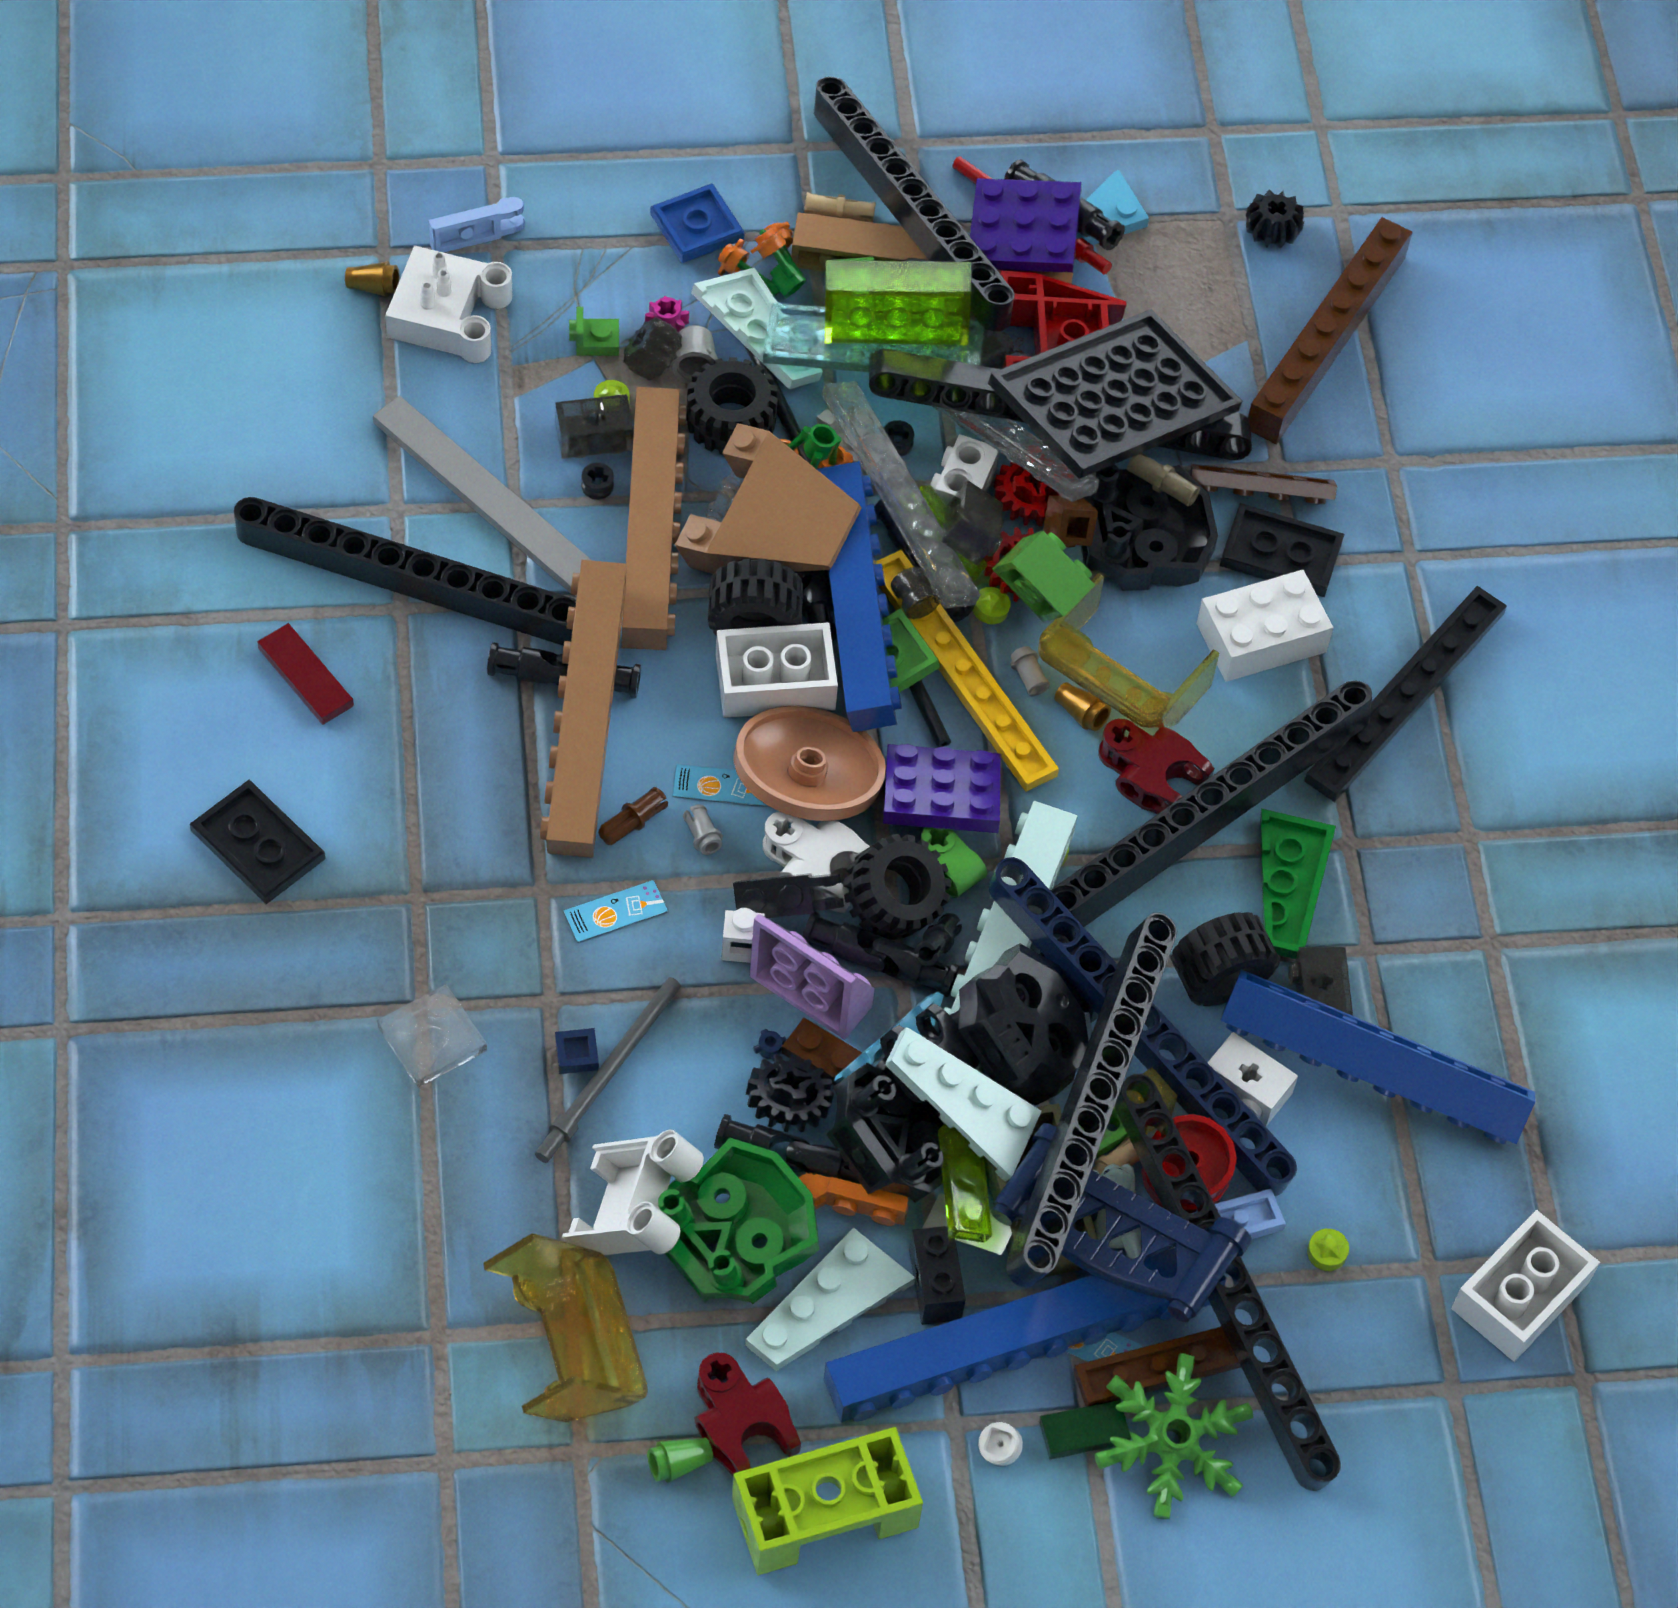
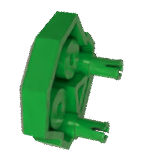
M729 1138L701 1167L695 1177L686 1182H679L675 1179L658 1199V1206L661 1211L680 1226V1236L677 1243L664 1254L681 1275L684 1276L690 1286L693 1287L704 1303L709 1299L729 1298L754 1304L777 1287V1276L802 1264L820 1250L815 1203L812 1193L777 1152L740 1140ZM720 1194H728L730 1196L729 1200L725 1203L716 1202V1198ZM759 1238L767 1240V1244L763 1248H755L753 1243ZM718 1243L713 1253L705 1244Z

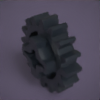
M775 1055L773 1064L763 1059L760 1069L755 1067L752 1069L746 1088V1095L749 1096L747 1105L751 1108H757L755 1114L757 1119L765 1116L769 1118L768 1127L770 1128L779 1123L782 1124L784 1132H788L790 1126H796L799 1132H804L806 1123L816 1128L819 1125L820 1118L826 1119L828 1117L834 1097V1092L830 1091L832 1080L822 1079L824 1074L823 1068L811 1069L812 1060L810 1059L801 1064L797 1062L796 1055H791L789 1061H784L780 1055Z

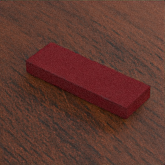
M289 623L257 641L258 649L322 725L354 706L353 698Z

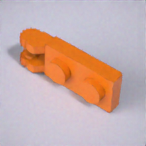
M806 1172V1174L798 1176L812 1193L815 1209L824 1205H830L835 1212L842 1215L854 1216L856 1213L871 1216L874 1222L884 1226H894L895 1223L905 1225L909 1205L907 1196L883 1190H877L868 1194L861 1184L819 1174L812 1175V1173L808 1174Z

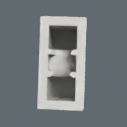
M1234 1032L1230 1034L1208 1061V1064L1265 1127L1292 1095L1298 1075Z

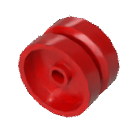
M1195 1114L1173 1117L1172 1119L1214 1204L1219 1203L1226 1193L1234 1174L1237 1160L1234 1142L1226 1130L1210 1118ZM1157 1130L1151 1139L1161 1140V1133ZM1162 1163L1166 1174L1173 1177L1180 1175L1178 1168L1174 1164ZM1142 1167V1177L1146 1191L1154 1203L1163 1208L1144 1167ZM1180 1199L1181 1206L1188 1213L1196 1212L1197 1207L1193 1201Z

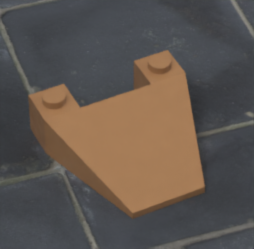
M737 423L722 454L736 477L744 478L723 521L719 522L690 514L675 543L676 548L689 568L712 574L716 573L717 569L721 566H727L729 562H739L742 559L775 561L781 563V566H788L793 572L831 569L862 509L860 504L770 431Z

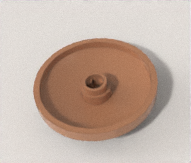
M806 706L772 708L749 719L738 734L733 755L737 775L744 786L756 798L782 813L815 821L842 820L867 810L879 797L886 774L884 756L877 743L867 732H852L848 719L826 710Z

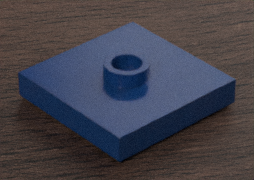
M713 183L650 206V215L681 263L724 248L728 244L737 243L740 239L744 240V230Z

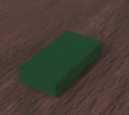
M1116 1400L1040 1416L1039 1424L1049 1460L1114 1447L1115 1445L1110 1441L1111 1437L1131 1440L1125 1414L1115 1407L1121 1401Z

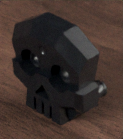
M1115 464L1096 472L1095 481L1078 495V497H1083L1098 511L1092 546H1081L1084 565L1090 571L1098 570L1106 574L1120 586L1122 591L1149 590L1151 584L1179 587L1199 582L1215 551L1218 533L1209 494L1180 465L1172 466L1175 469L1174 472L1201 488L1196 500L1189 506L1163 491L1161 493L1153 490L1152 484L1129 472L1127 469H1118ZM1142 504H1148L1151 507H1144ZM1151 549H1158L1160 552H1153Z
M1020 943L1004 951L993 967L977 974L959 989L960 1008L950 1016L959 1025L958 1030L991 1080L1028 1103L1037 1106L1057 1096L1074 1081L1076 1069L1081 1064L1092 1034L1089 1010L1060 966ZM938 1023V1031L939 1033H941V1028Z
M882 1054L872 1065L867 1062L833 1087L837 1097V1111L834 1127L826 1135L834 1147L841 1150L839 1154L845 1162L850 1163L849 1168L855 1176L858 1175L860 1177L858 1180L868 1194L877 1190L897 1192L909 1197L916 1203L949 1180V1172L970 1163L979 1156L968 1146L970 1142L958 1130L950 1129L939 1120L935 1110L927 1100L918 1103L906 1096L893 1077L891 1070L885 1065L887 1059Z

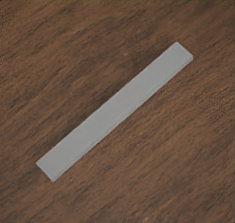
M401 396L395 398L373 415V423L571 593L573 572L580 573L581 559L591 560L587 555Z

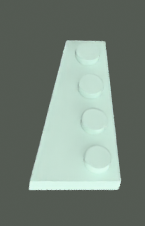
M755 267L694 284L691 293L788 389L820 381L823 373L822 369Z
M907 1027L902 1030L885 1065L922 1101L927 1100L941 1114L939 1118L950 1129L955 1127L970 1142L968 1146L979 1157L984 1155L997 1168L995 1173L1004 1181L1009 1180L1015 1172L1042 1111Z
M853 1227L746 1338L745 1346L775 1371H778L819 1345L820 1340L836 1330L838 1332L852 1324V1320L869 1309L873 1311L884 1304L886 1299L900 1290L903 1292L914 1285L915 1277Z

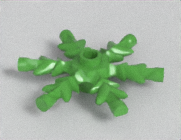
M1180 1353L1178 1356L1176 1376L1170 1371L1165 1373L1167 1382L1172 1390V1393L1164 1392V1395L1172 1404L1166 1412L1155 1410L1154 1395L1147 1402L1143 1386L1139 1381L1135 1382L1134 1389L1132 1390L1118 1375H1115L1106 1388L1123 1400V1402L1115 1406L1116 1409L1121 1412L1137 1414L1132 1421H1147L1150 1431L1144 1438L1130 1432L1133 1441L1121 1437H1111L1110 1441L1116 1447L1095 1453V1460L1099 1469L1121 1462L1122 1472L1128 1471L1138 1456L1143 1465L1148 1452L1160 1455L1162 1465L1151 1472L1160 1476L1147 1489L1149 1495L1158 1493L1153 1516L1160 1519H1170L1172 1496L1179 1501L1183 1500V1494L1176 1479L1185 1480L1177 1468L1179 1462L1184 1459L1194 1462L1195 1476L1202 1470L1206 1486L1210 1491H1213L1217 1482L1231 1497L1236 1495L1243 1484L1225 1471L1231 1468L1233 1463L1224 1459L1212 1458L1217 1450L1202 1451L1199 1446V1439L1206 1433L1219 1440L1216 1431L1237 1435L1238 1430L1232 1424L1254 1417L1249 1403H1244L1227 1410V1401L1222 1400L1211 1414H1209L1207 1407H1205L1200 1419L1190 1418L1186 1407L1196 1402L1197 1398L1189 1396L1198 1388L1201 1378L1191 1379L1195 1356ZM1166 1432H1174L1178 1436V1444L1173 1443L1168 1438Z

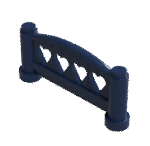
M1048 1123L1040 1126L1032 1138L1033 1147L993 1202L994 1208L991 1210V1214L1000 1223L1011 1226L1014 1221L1023 1219L1056 1131V1126ZM1091 1170L1061 1255L1078 1267L1105 1281L1135 1292L1168 1300L1170 1303L1167 1307L1168 1312L1179 1321L1189 1322L1191 1318L1196 1317L1234 1258L1243 1256L1251 1244L1252 1238L1241 1225L1225 1217H1218L1207 1232ZM1102 1209L1106 1210V1234L1103 1238L1092 1239L1087 1231L1081 1232L1074 1228V1223L1077 1220ZM1041 1224V1226L1043 1227V1229H1044L1046 1232H1048L1047 1229ZM1141 1228L1142 1251L1139 1257L1130 1259L1123 1254V1250L1115 1251L1109 1247V1242L1112 1239ZM1176 1247L1177 1273L1175 1276L1164 1278L1159 1274L1158 1270H1150L1145 1267L1144 1263L1148 1258Z

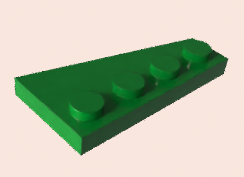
M1261 808L1263 926L1279 956L1302 961L1336 826Z

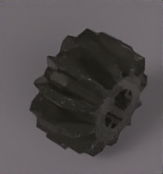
M655 317L649 322H644L642 327L636 330L634 336L629 339V345L624 349L623 362L636 375L650 381L656 376H661L666 368H670L672 361L677 358L676 352L682 347V336L671 324Z

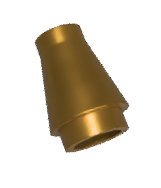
M388 261L358 267H347L345 271L346 288L358 289L388 297L390 293H395L400 281L398 266L390 265Z
M1068 682L1063 683L1055 693V701L1061 704L1085 730H1099L1104 726L1111 714V706L1107 704L1106 698L1077 688Z

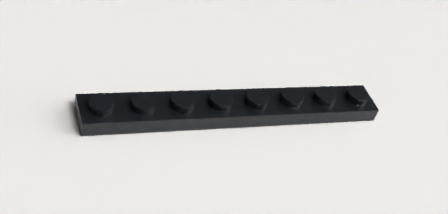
M1476 586L1373 699L1370 724L1317 761L1306 773L1304 782L1335 802L1505 614L1507 605L1479 586Z

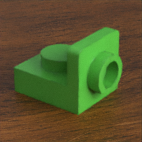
M576 307V320H569V341H576V356H619V319H583V307Z

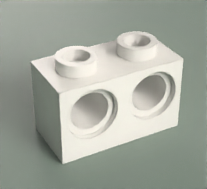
M959 434L954 447L947 446L941 463V466L944 467L942 474L935 473L931 482L929 494L934 495L932 510L974 523L997 470L1000 447Z

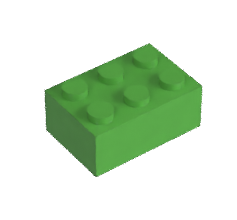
M1044 531L1022 538L992 568L1042 622L1064 617L1095 586L1089 579L1092 576L1091 571L1081 561L1076 559L1073 562L1063 552L1066 546L1054 533L1050 532L1047 535Z

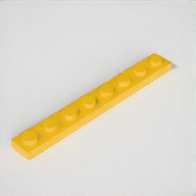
M899 550L877 560L876 564L882 563L886 583L884 586H879L880 589L886 594L896 611L900 608L903 610L934 653L941 667L938 670L997 753H1001L1002 760L1025 792L1058 777V766L904 552Z

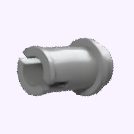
M1024 646L1011 654L1012 661L1010 665L1013 670L1018 671L1028 694L1036 696L1045 692L1049 688L1050 683L1037 661L1039 658L1037 651L1032 650L1029 646Z
M704 805L691 806L690 810L694 817L686 810L683 814V819L688 824L694 837L693 845L695 849L701 851L704 855L717 852L722 847V832L719 829H715Z

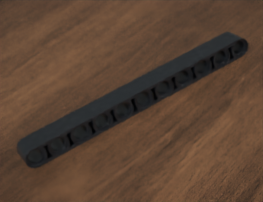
M837 77L819 79L816 84L814 104L816 119L979 324L989 331L998 332L1006 330L1011 323L1015 295L1013 289L848 85Z
M891 349L877 350L869 358V388L877 396L1025 423L988 384L991 373L1000 369ZM1236 412L1156 447L1228 460L1244 459L1252 451L1250 422L1244 414Z
M255 497L243 498L234 507L237 537L246 545L564 646V641H571L573 630L567 629V621L558 620H567L568 608L576 607V599L263 499Z
M1357 680L1342 684L1056 885L1051 892L1085 927L1367 727L1372 719L1371 688L1368 684Z
M1152 913L1129 934L1007 1259V1275L1018 1286H1033L1050 1273L1059 1260L1176 939V926L1172 919L1165 914ZM1041 1224L1047 1229L1048 1232H1046V1231L1043 1229V1227L1041 1226ZM1028 1258L1033 1261L1035 1267L1030 1263Z
M1143 1074L1130 1075L1124 1080L1114 1107L1164 1209L1208 1232L1216 1219L1221 1216L1159 1090L1148 1076ZM1133 1090L1140 1093L1144 1103L1137 1104L1130 1101L1127 1091ZM1144 1127H1155L1161 1133L1162 1139L1153 1140L1149 1138L1145 1133ZM1162 1163L1174 1164L1178 1168L1180 1175L1173 1177L1166 1174ZM1180 1199L1193 1201L1197 1207V1213L1185 1211L1181 1206ZM1235 1257L1225 1272L1232 1278L1233 1287H1224L1218 1282L1208 1300L1296 1480L1307 1490H1320L1337 1477L1341 1467L1339 1455L1241 1257ZM1242 1309L1248 1312L1251 1316L1252 1324L1245 1325L1240 1323L1235 1316V1310ZM1259 1346L1266 1349L1270 1356V1362L1265 1363L1258 1360L1254 1355L1253 1348ZM1276 1383L1284 1386L1289 1395L1288 1400L1278 1399L1273 1394L1272 1384ZM1292 1421L1300 1422L1304 1425L1307 1431V1438L1303 1439L1294 1435L1290 1427ZM1310 1459L1322 1462L1326 1470L1324 1477L1317 1476L1311 1471L1309 1466Z

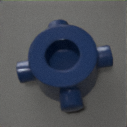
M764 1029L761 1031L758 1045L753 1046L755 1054L759 1053L763 1058L774 1061L775 1055L781 1054L782 1045L787 1039L785 1036L781 1037L777 1032Z

